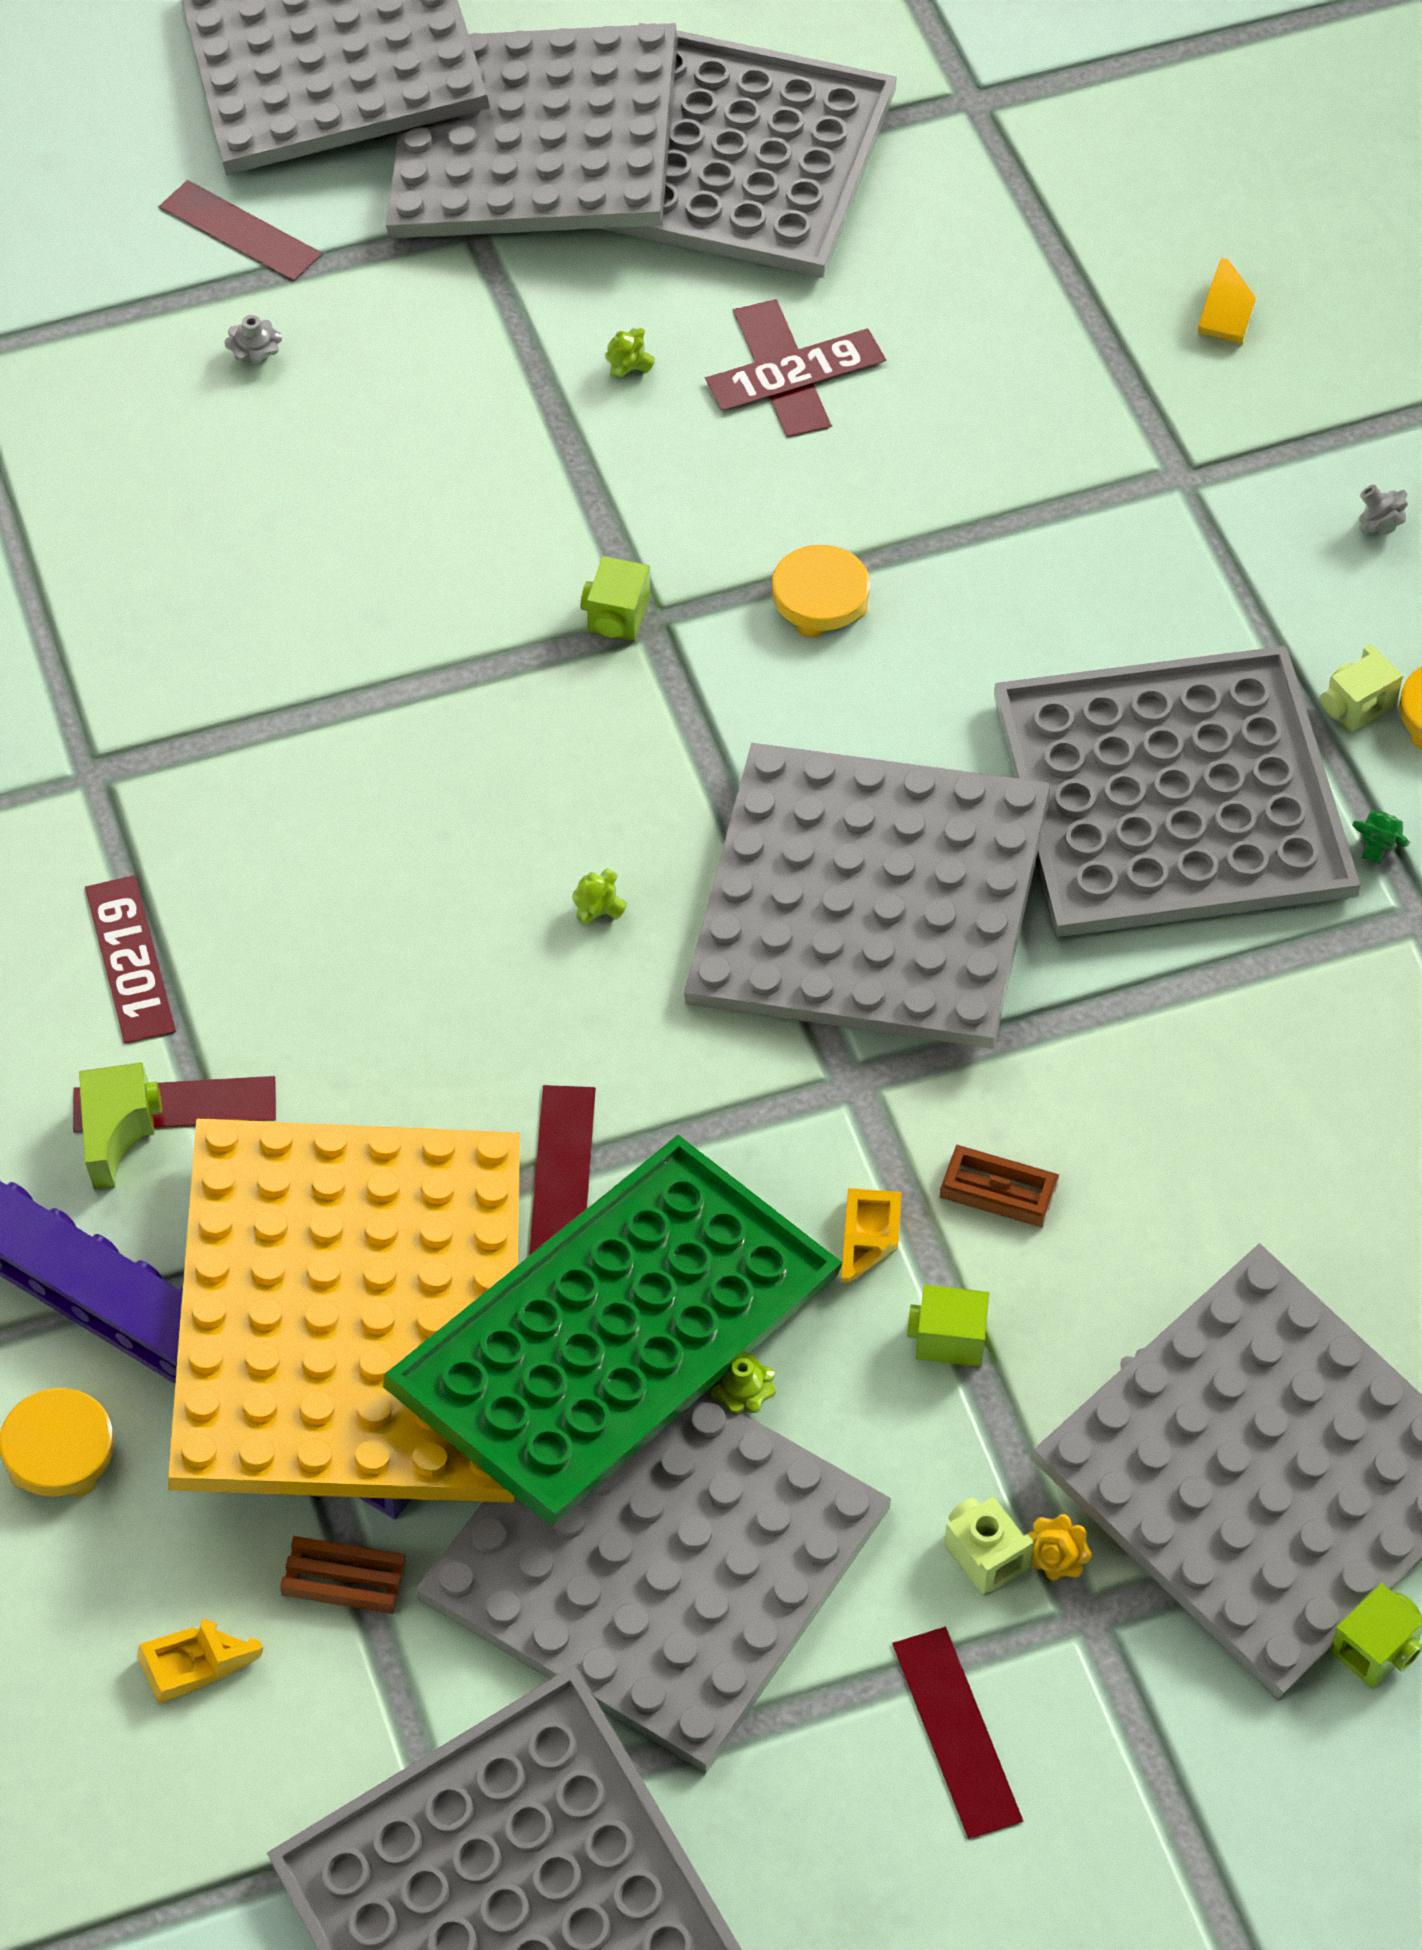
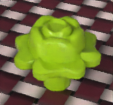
M632 328L629 332L618 331L616 336L610 340L607 346L608 352L605 353V359L611 363L610 375L612 377H623L634 368L648 373L653 367L655 357L644 351L643 337L645 330L643 328Z
M608 868L600 875L589 872L588 875H584L579 881L578 887L573 891L572 900L578 907L576 917L583 923L588 924L594 918L604 913L617 920L624 913L627 902L616 896V886L614 883L618 875Z
M753 1355L739 1358L733 1362L732 1369L713 1385L711 1398L724 1403L732 1414H739L744 1410L757 1413L760 1411L763 1402L774 1397L776 1394V1387L771 1383L774 1380V1370L762 1366Z

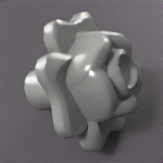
M248 315L243 318L242 324L231 326L228 329L230 337L226 338L224 343L227 349L233 351L236 360H245L249 363L257 364L270 355L278 353L279 346L277 344L282 341V334L273 329L271 321H261L258 316Z
M1374 484L1366 487L1360 494V498L1366 504V507L1359 517L1361 522L1359 530L1362 533L1371 531L1378 534L1394 532L1398 525L1406 521L1407 492L1405 490L1398 492L1392 490L1388 493H1381Z

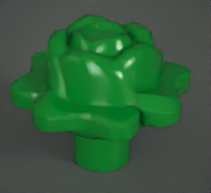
M1373 810L1369 812L1365 822L1353 821L1352 826L1356 831L1360 832L1361 839L1366 843L1361 858L1381 864L1385 851L1394 850L1396 847H1408L1410 841L1403 835V821L1386 812H1376Z

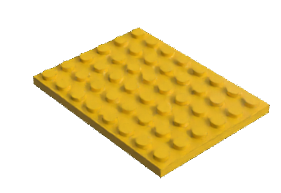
M196 1119L168 1490L514 1503V1496L382 1386L387 1371L518 1265L520 1132Z

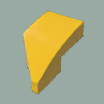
M1221 258L1199 321L1198 334L1243 344L1256 303V297L1228 259Z
M848 1188L841 1283L852 1282L898 1248L902 1192Z
M203 1618L199 1629L191 1627L139 1644L137 1658L160 1704L218 1681L254 1662L262 1656L263 1646L261 1642L252 1637H249L248 1641L245 1642L216 1630L217 1623Z

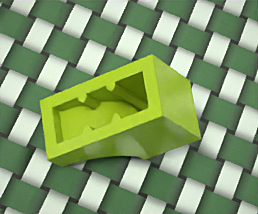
M143 1062L79 1071L85 1164L94 1190L115 1187L116 1172L126 1151L140 1138L155 1135L153 1114L162 1113L161 1095L158 1081H148Z

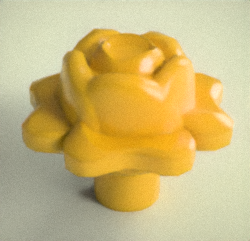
M1065 1514L1059 1515L1054 1519L1038 1518L1033 1523L1034 1531L1028 1533L1034 1542L1031 1566L1036 1570H1045L1046 1576L1050 1580H1057L1062 1576L1079 1577L1083 1571L1082 1564L1088 1563L1092 1558V1552L1086 1543L1085 1528L1081 1525L1071 1527V1520Z

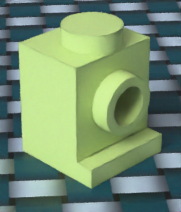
M1371 643L1363 648L1361 660L1354 664L1346 663L1332 674L1329 680V689L1320 695L1322 708L1330 718L1337 719L1351 733L1397 706L1403 675Z
M994 1496L980 1504L976 1498H969L951 1511L948 1517L950 1522L946 1524L944 1545L983 1596L1030 1568L1034 1542L1028 1534H1022ZM988 1531L992 1536L986 1537L981 1534Z

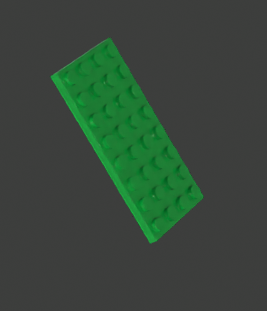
M676 1135L387 1371L382 1387L549 1526L553 1527L732 1369V1364L735 1360L745 1358L839 1275L842 1261L680 1135Z

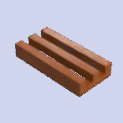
M956 1144L940 1187V1198L1043 1228L1047 1211L1051 1206L1052 1197L1058 1185L1059 1174ZM965 1166L992 1175L989 1178L983 1175L960 1169V1167ZM1010 1180L1040 1188L1042 1192L1010 1184Z
M293 1536L291 1543L292 1552L286 1562V1575L282 1578L280 1585L282 1596L394 1614L406 1565L405 1554ZM299 1574L330 1578L335 1582L352 1585L360 1583L384 1587L387 1590L385 1594L298 1578Z

